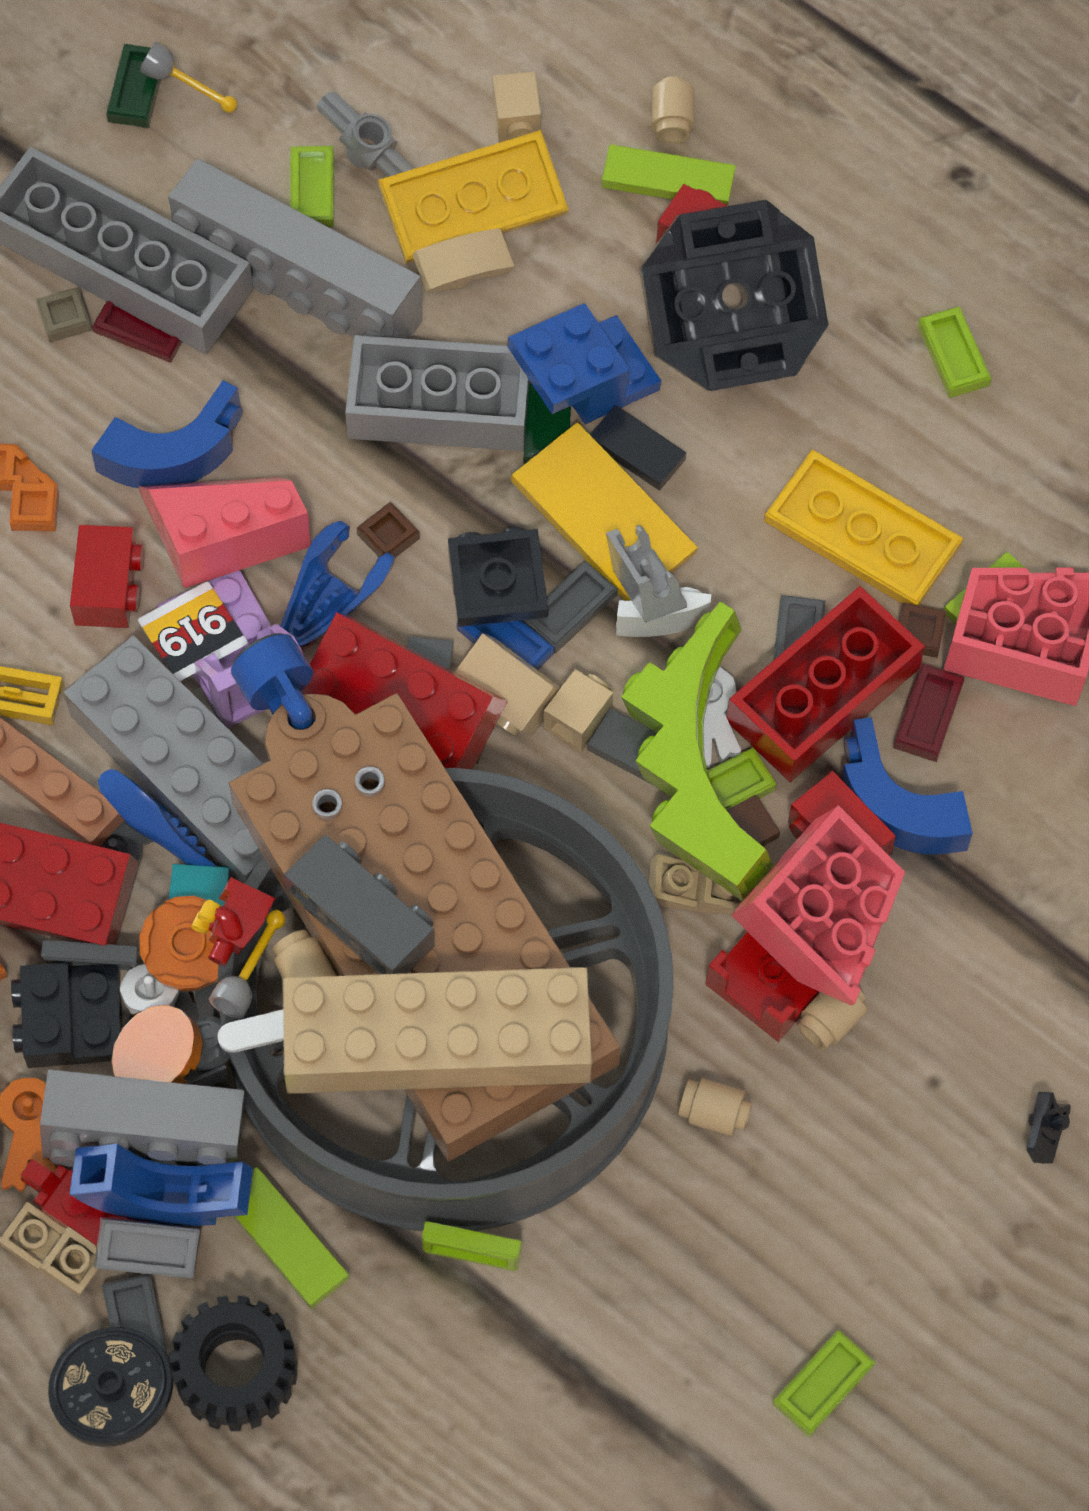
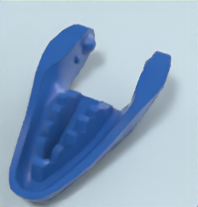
M342 521L334 522L323 529L309 546L280 627L294 636L300 648L326 633L336 612L349 616L383 584L395 563V557L388 552L378 557L375 566L367 575L360 590L348 586L342 580L335 577L328 569V562L341 544L348 539L350 527Z
M113 769L107 770L100 775L98 784L101 793L128 826L169 851L186 865L217 867L211 860L205 857L206 849L204 846H198L199 839L196 836H188L190 829L180 827L181 821L178 818H173V815L167 812L165 807L135 781Z

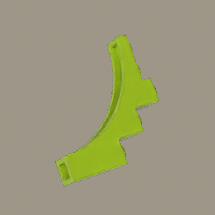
M720 601L712 612L705 613L699 619L693 636L684 647H678L673 651L664 671L649 662L641 673H635L628 680L621 698L630 716L657 733L655 736L648 737L643 742L635 762L646 781L672 797L670 801H663L657 807L652 817L650 828L658 844L743 901L772 869L773 864L767 850L738 826L718 800L712 788L705 761L704 719L710 689L723 658L742 631L735 610Z

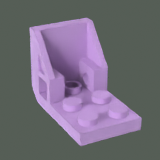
M240 570L207 582L210 583L248 643L220 660L213 653L194 662L196 673L193 674L198 686L202 687L216 717L227 728L265 711L255 710L250 706L232 677L231 667L237 655L248 645L264 636L275 633L291 635L278 624L270 625ZM177 595L163 603L158 604L157 608L177 598L180 595Z

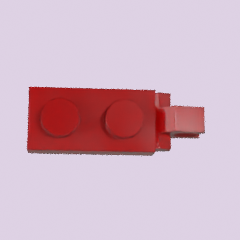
M32 1159L21 1173L22 1178L20 1180L39 1193L34 1199V1203L42 1208L44 1214L66 1229L69 1226L96 1246L101 1217L138 1221L98 1210L69 1195L73 1173L71 1169L68 1171L59 1165L53 1173Z

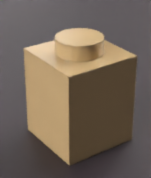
M535 71L492 75L493 106L498 142L541 130V111Z
M575 669L544 709V729L582 752L609 708H612L613 692L610 691L609 686L601 678L592 674L586 676Z

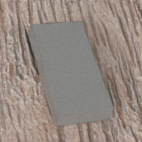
M101 1217L94 1267L97 1269L193 1278L200 1230L195 1227Z

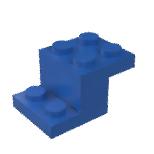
M585 303L508 337V349L552 414L572 405L583 423L588 424L607 415L615 405L622 408L660 390L661 379L618 316L615 315L598 323Z

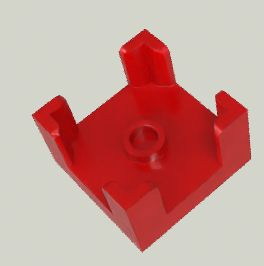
M748 932L727 955L724 950H721L708 965L705 985L778 1043L799 1020L801 1012L820 993V991L798 982Z

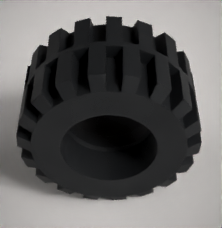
M238 1295L237 1302H229L228 1296L217 1297L218 1305L209 1307L206 1301L197 1306L199 1314L194 1318L188 1314L182 1321L183 1331L181 1333L175 1332L172 1340L174 1352H170L171 1374L183 1404L190 1408L191 1414L199 1421L204 1418L208 1421L210 1427L220 1430L221 1424L228 1425L230 1432L241 1431V1425L250 1423L251 1429L262 1425L260 1419L266 1415L271 1420L278 1415V1406L281 1402L287 1404L292 1396L291 1386L296 1385L298 1375L296 1364L298 1363L293 1339L289 1329H286L281 1316L277 1312L274 1315L270 1313L269 1306L260 1300L257 1305H253L247 1296ZM233 1340H242L257 1346L263 1354L264 1361L258 1374L248 1383L237 1387H224L212 1382L207 1377L205 1372L207 1359L221 1344Z

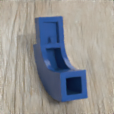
M222 380L197 418L186 427L171 433L156 434L145 432L115 417L91 450L96 472L119 484L137 489L143 485L191 483L207 476L218 468L233 451L230 431L236 427L242 415L238 388Z
M872 717L854 720L850 737L844 739L845 755L848 764H844L841 780L895 834L896 838L893 846L910 852L935 855L967 851L973 833L963 791L938 795H920L901 788L888 776L882 765Z
M119 1144L76 1148L69 1195L93 1208L128 1219L180 1226L216 1225V1218L248 1214L253 1168L243 1161L203 1166L162 1164L141 1158Z

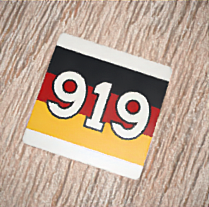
M209 582L198 585L138 619L139 624L164 663L179 681L196 673L194 662L213 653L220 660L248 643Z

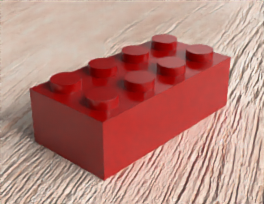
M859 586L729 698L726 718L730 726L791 783L852 729L854 720L865 718L920 669L925 646L867 591Z
M336 612L309 664L313 669V676L308 685L302 690L304 695L320 694L343 702L355 715L397 693L444 768L471 770L476 764L508 702L357 619Z
M0 823V925L69 942L94 943L102 946L107 944L117 945L139 862L128 853Z

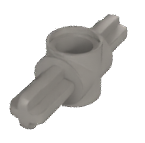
M333 91L326 93L319 100L316 106L317 110L342 133L339 140L346 146V156L353 165L370 170L378 168L386 177L415 169L395 150L397 142L391 137V128L384 118L375 114H367L366 112L358 115ZM361 138L369 139L375 145L367 144Z

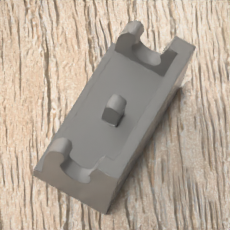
M636 526L635 533L638 536V540L630 547L624 546L625 541L618 529L606 533L613 572L644 622L687 608L686 599L680 591L677 579L671 572L666 570L654 549H651L649 536L642 526Z

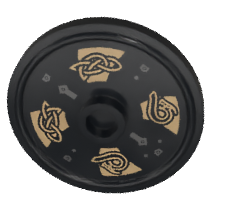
M107 1327L92 1331L70 1344L56 1361L48 1385L50 1407L63 1430L82 1443L98 1447H112L129 1443L150 1431L166 1412L173 1391L170 1363L158 1343L140 1331L125 1327Z

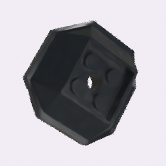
M768 200L678 215L639 268L654 356L706 391L796 376L829 325L814 237L780 212ZM728 285L737 286L743 295L742 303L736 310L728 308L722 299L723 290Z

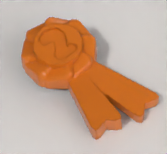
M38 1078L14 1080L0 1095V1120L6 1128L14 1133L1 1181L2 1190L14 1187L19 1192L23 1193L25 1191L26 1184L20 1180L22 1178L21 1173L28 1165V1161L32 1159L53 1173L56 1170L55 1164L50 1159L43 1158L40 1120L46 1083Z

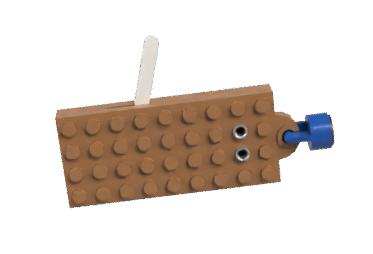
M275 633L264 636L248 645L237 655L231 667L232 677L253 709H270L273 716L267 725L265 740L269 761L228 782L232 805L285 893L284 874L326 834L337 845L343 841L352 847L361 858L362 863L360 865L373 876L376 873L385 876L398 892L396 896L408 907L412 904L419 906L432 919L434 923L432 928L434 929L435 947L409 973L570 968L397 693L356 715L343 702L328 695H304L302 690L312 679L313 669L293 637L288 634ZM287 894L311 936L319 941L338 976L379 975ZM588 996L592 1063L591 1082L619 1066L620 1046ZM283 1010L226 1023L218 1032L220 1047L226 1052L235 1053L284 1041ZM588 1083L404 1090L449 1162Z

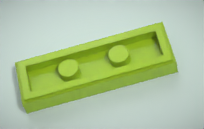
M609 144L601 188L673 200L682 185L686 184L696 190H705L716 200L729 205L736 165Z
M258 1167L254 1168L248 1214L233 1217L312 1310L349 1280V1274Z

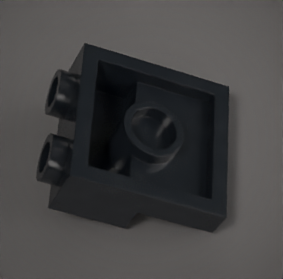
M513 527L504 530L502 533L482 535L478 532H466L455 538H448V557L458 627L548 618L549 609L538 529L526 530L521 527Z
M68 962L20 966V979L11 980L13 1007L21 1008L22 1024L13 1025V1045L15 1053H23L27 1067L36 1068L112 1061L114 1044L122 1030L118 966L69 968Z

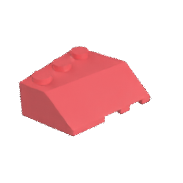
M270 477L139 486V492L183 588L309 548L311 545L308 512L292 480Z
M972 568L944 670L1076 706L1089 670V572L1074 573L1073 568H1056L1055 573H1030L1027 568Z
M837 805L816 818L734 910L731 916L798 982L852 1006L858 998L861 990L858 986L865 968L870 966L875 953L874 944L882 924L888 919L905 871Z

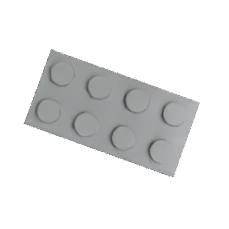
M354 335L345 411L347 439L524 451L530 380L507 346Z
M48 1069L40 1120L43 1158L50 1159L54 1164L72 1167L74 1166L76 1148L119 1144L141 1158L168 1165L203 1166L238 1162L244 1090Z

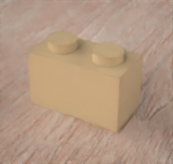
M482 633L455 671L458 675L508 701L497 724L513 735H516L519 730L533 735L544 721V709L561 688L496 638Z

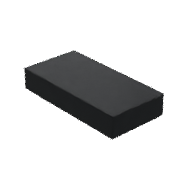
M616 405L590 434L617 463L659 491L686 460L687 452Z

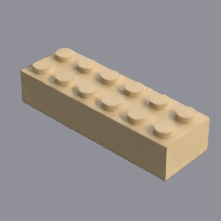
M587 967L283 978L284 1077L288 1094L590 1083L592 1063Z

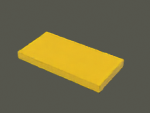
M541 130L378 180V186L405 264L415 261L413 253L416 250L441 241L501 228L502 234L565 215L569 211Z
M578 422L511 475V482L595 570L618 588V595L624 601H630L631 599L613 572L606 536L607 532L618 529L625 541L624 546L630 547L638 540V536L635 533L636 526H642L649 536L651 549H654L666 570L671 573L697 552L698 547Z
M813 449L764 516L765 523L901 604L903 602L920 606L960 549L964 539Z

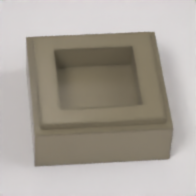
M78 287L36 299L49 343L92 331Z

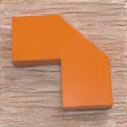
M0 444V490L12 491L9 522L11 530L56 531L59 500L58 485L46 473L44 474L17 444Z

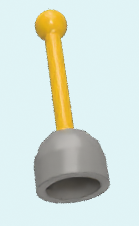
M155 41L139 69L141 73L157 80L172 75L221 104L224 112L232 113L237 109L238 104L234 97H224L175 68L173 54L168 48Z
M273 910L268 913L266 917L267 926L239 976L224 978L214 988L209 997V1002L221 1013L236 1019H241L246 1014L252 1001V992L247 980L275 930L282 928L285 924L286 918L281 911Z

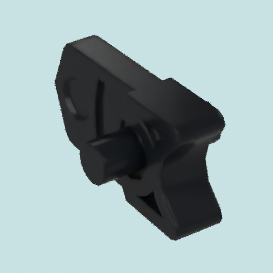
M1038 1092L1033 1113L1028 1118L1029 1125L1032 1128L1026 1150L1033 1163H1053L1062 1130L1067 1129L1070 1125L1069 1114L1071 1105L1057 1104L1053 1092Z

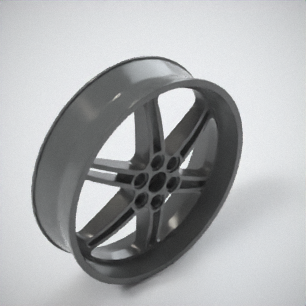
M445 768L491 843L494 845L499 840L514 839L549 852L584 876L610 905L611 911L607 916L547 931L559 950L607 936L617 937L561 954L570 968L590 967L609 959H616L625 964L630 970L634 983L637 1007L636 1029L632 1050L621 1079L615 1085L608 1088L597 1086L590 1082L575 1090L590 1104L589 1106L580 1105L569 1094L552 1103L570 1119L568 1129L556 1141L536 1155L491 1175L470 1180L451 1181L440 1176L435 1169L434 1159L437 1143L429 1130L421 1164L416 1168L408 1165L417 1110L407 1094L399 1149L393 1157L378 1161L360 1156L333 1143L305 1123L286 1104L279 1094V1083L284 1078V1054L273 1056L276 1052L284 1049V1041L240 1052H229L230 1065L237 1090H244L243 1105L250 1120L265 1144L291 1173L326 1200L355 1215L380 1224L423 1232L425 1221L472 1231L497 1228L548 1210L580 1191L606 1169L621 1153L637 1131L658 1087L667 1050L668 1028L674 989L673 960L667 928L659 904L646 878L629 853L613 835L589 814L568 800L526 781L481 770ZM263 856L252 870L245 884L275 898L269 912L273 910L284 912L294 906ZM266 918L258 932L240 954L237 955L232 952L226 966H218V983L229 976H239L267 926ZM263 953L247 980L252 992L250 1007L241 1019L232 1018L220 1012L222 1026L229 1022L259 1015L257 990Z

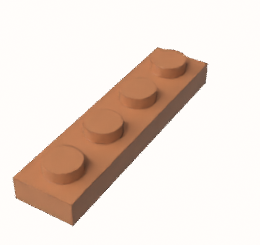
M0 718V779L82 842L100 846L124 821L116 809L102 793Z

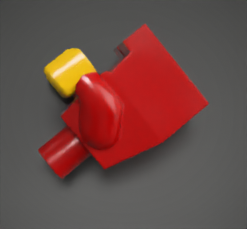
M230 877L219 898L224 901L223 906L212 900L205 901L191 925V928L199 933L206 934L208 930L211 932L209 941L214 943L208 959L221 966H226L232 952L239 955L263 925L275 899Z

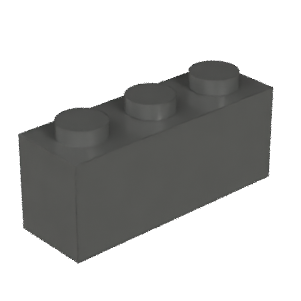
M325 834L284 874L286 893L379 975L408 974L435 947L434 929L432 928L434 923L432 919L419 906L412 904L408 907L396 896L398 894L396 888L385 876L380 873H376L373 876L360 865L362 863L361 858L347 843L341 841L337 845Z

